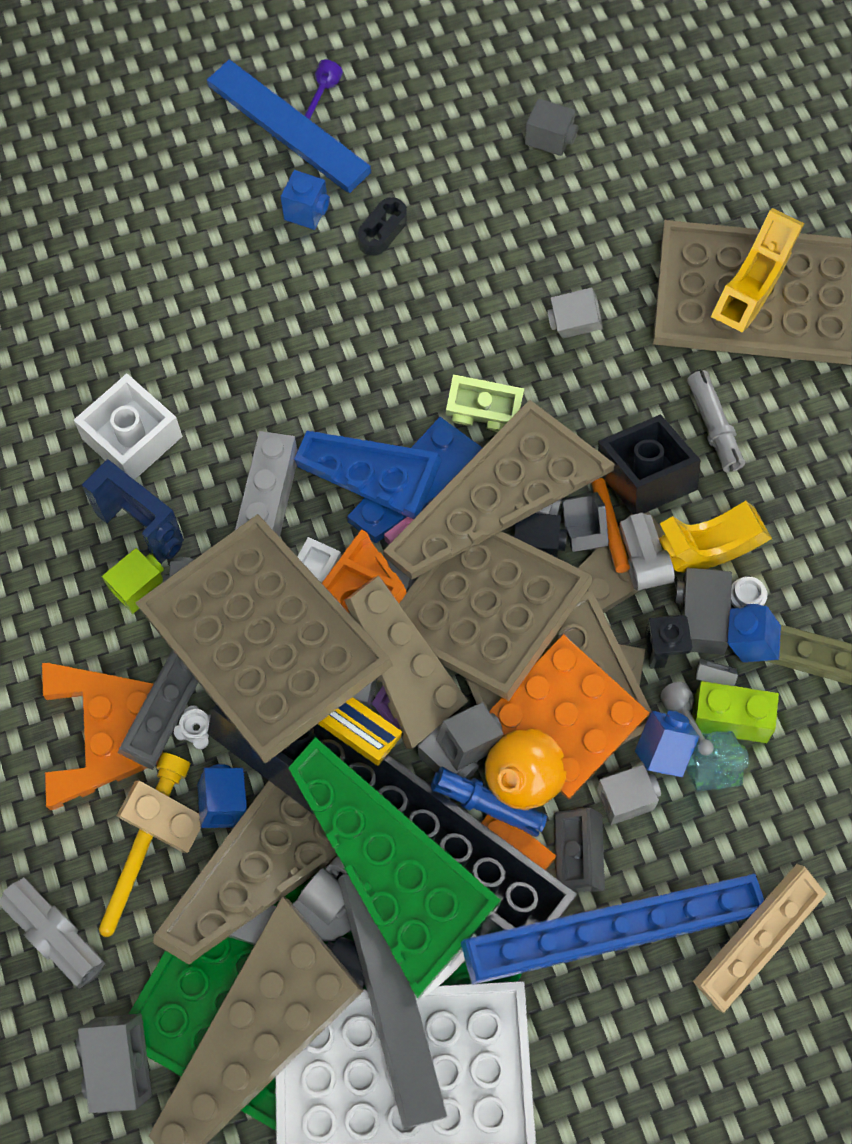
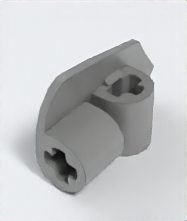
M338 855L326 869L322 868L312 878L293 904L322 941H335L339 936L342 937L351 931L338 880L347 872Z

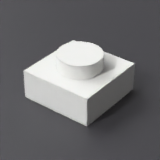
M308 537L297 557L322 583L341 558V552Z

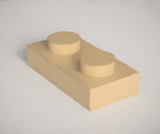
M139 780L134 782L116 815L120 819L183 853L189 852L201 829L199 813Z

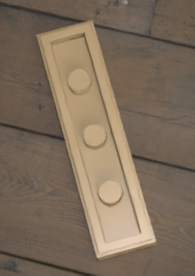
M796 864L693 981L717 1010L724 1013L827 895L805 866Z

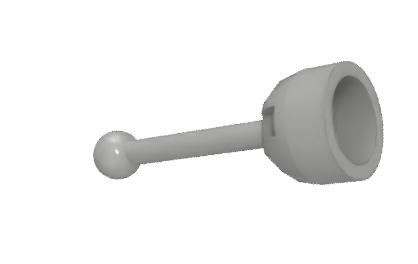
M674 682L667 685L660 696L667 711L679 712L689 719V723L700 736L698 740L699 753L704 756L710 755L713 752L714 746L711 741L704 738L690 713L694 705V697L690 688L684 682Z

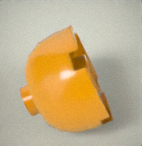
M537 729L515 730L504 735L490 749L485 761V778L490 791L500 802L512 809H533L545 805L561 792L566 780V771H564V765L561 760L564 756L561 748L545 733Z

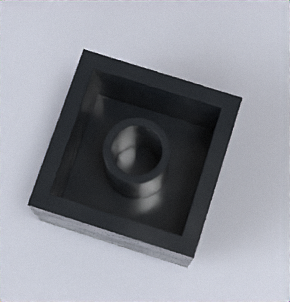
M661 414L598 441V451L615 464L614 471L602 477L633 515L647 513L698 490L701 460Z

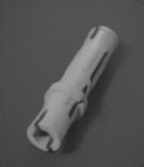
M697 371L687 378V382L708 429L709 436H707L709 444L715 447L723 471L730 472L729 466H731V470L734 472L742 468L746 463L735 440L737 433L735 428L729 425L708 371H702L703 378L700 371Z

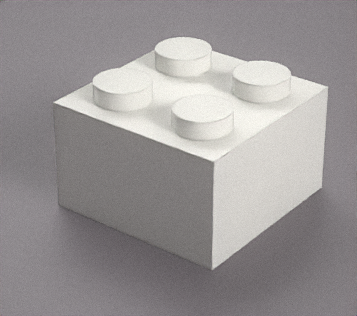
M125 374L74 419L82 440L105 461L109 459L134 480L183 437L176 416L128 374Z

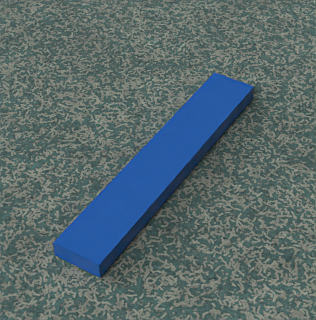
M230 59L207 79L208 86L348 194L371 173V166Z

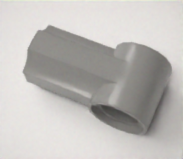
M639 513L621 521L619 528L629 556V575L634 589L640 591L673 583L675 577L672 560L666 550H662L651 515Z

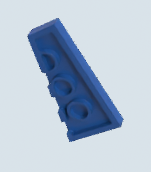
M306 431L294 458L298 468L413 520L422 511L441 464L438 452L313 431Z

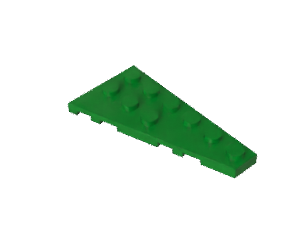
M315 737L288 769L326 833L325 835L340 858L372 919L378 926L395 960L410 983L417 999H419L462 949L461 942L471 938L502 901Z

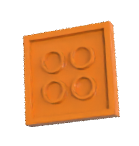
M564 634L535 663L511 699L508 701L502 697L489 711L499 719L504 735L515 730L537 729L550 736L562 750L564 758L561 760L564 765V771H566V780L561 793L568 800L650 714Z

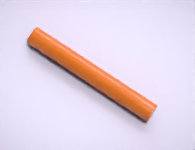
M599 478L591 482L593 493L598 492L605 504L609 549L617 573H625L630 569L627 554L606 482L603 478Z

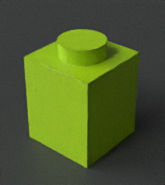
M135 548L102 575V578L109 591L133 615L139 609L135 602L163 583L161 573L164 571V568L153 555L149 554L145 557Z

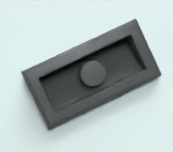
M592 808L555 812L556 879L572 891H604L602 814Z

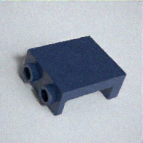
M109 459L82 484L96 515L105 523H108L123 509L146 527L142 535L151 555L160 564L166 559L173 558L179 552L184 538L173 510Z

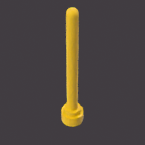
M163 752L156 766L159 770L157 777L160 779L155 790L169 797L174 784L178 785L180 779H185L191 763L178 756ZM141 829L137 833L99 926V932L104 937H110L114 934L153 836Z

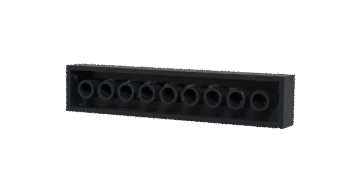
M217 704L212 708L207 734L313 815H315L314 812L311 810L288 768L315 737L501 899L502 902L474 933L476 936L562 918L577 894L444 795L431 790L429 784L387 754L379 766H377L325 728L316 724L264 764Z

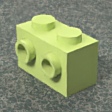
M453 375L446 415L452 416L451 422L472 426L473 421L487 423L488 430L499 432L520 410L524 388Z

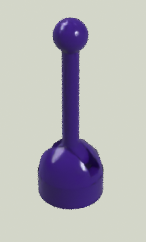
M323 59L316 68L315 80L319 87L304 115L309 120L324 89L335 87L343 75L342 68L335 62Z

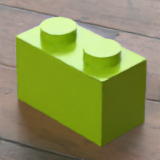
M701 681L694 696L692 717L701 733L767 743L776 729L779 693Z

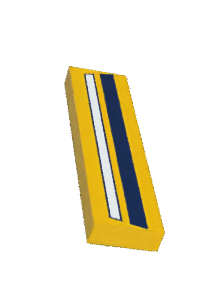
M353 697L318 723L377 766H379L402 736L401 730Z

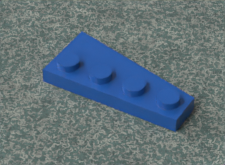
M439 417L411 447L438 452L441 458V464L423 508L482 449L480 445L442 417ZM364 498L347 516L349 524L358 531L361 529L366 531L371 541L377 543L384 538L386 532L407 516Z

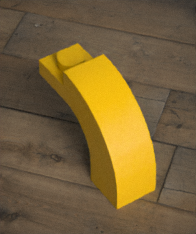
M774 208L769 211L746 260L736 276L726 284L711 315L712 318L742 333L749 327L778 281L805 223Z
M747 501L742 502L716 518L699 524L687 525L674 516L660 523L665 535L660 537L659 541L663 549L669 553L674 570L678 572H685L687 568L708 569L740 557L772 539L757 510Z

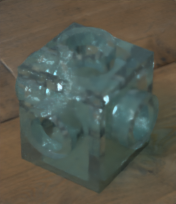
M716 731L711 734H703L706 740L712 742L714 749L710 755L704 756L698 751L699 743L697 742L686 768L696 790L724 789L743 785L744 769H747L749 766L746 747L744 745L740 746L733 731Z

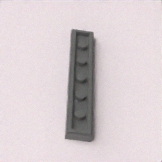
M344 874L338 880L403 1130L444 1119L448 1116L415 994L348 874Z

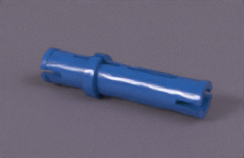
M440 767L434 775L431 790L455 799L461 803V807L467 810L474 808L534 837H538L539 831L542 832L547 820L545 813L535 809H512L500 802L490 789L483 786V782L476 778L467 779L445 767Z

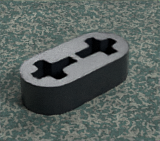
M395 197L383 199L359 227L357 235L358 246L364 254L369 256L382 254L407 223V207L401 199ZM394 212H398V217L392 214ZM386 213L392 215L388 220L386 218ZM377 233L379 234V240L372 239L370 242L367 241V236L373 238Z

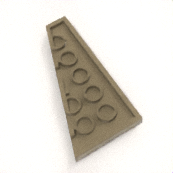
M529 400L383 551L384 557L410 579H414L614 471L615 464Z
M268 781L157 930L153 943L190 964L279 901L282 896H286L317 874L322 868L328 866L335 859L337 853L325 835L326 833L317 817Z
M282 896L152 1128L149 1138L154 1144H207L364 991L289 899Z

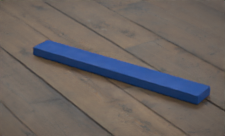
M752 874L468 938L461 942V947L472 985L747 920L763 903L764 897L756 875Z

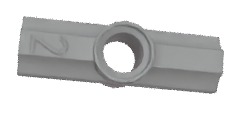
M24 877L17 882H13L3 892L0 898L2 908L25 931L24 936L47 960L51 959L76 987L82 988L100 973L105 965L101 957L77 934L79 930L55 905L52 907Z

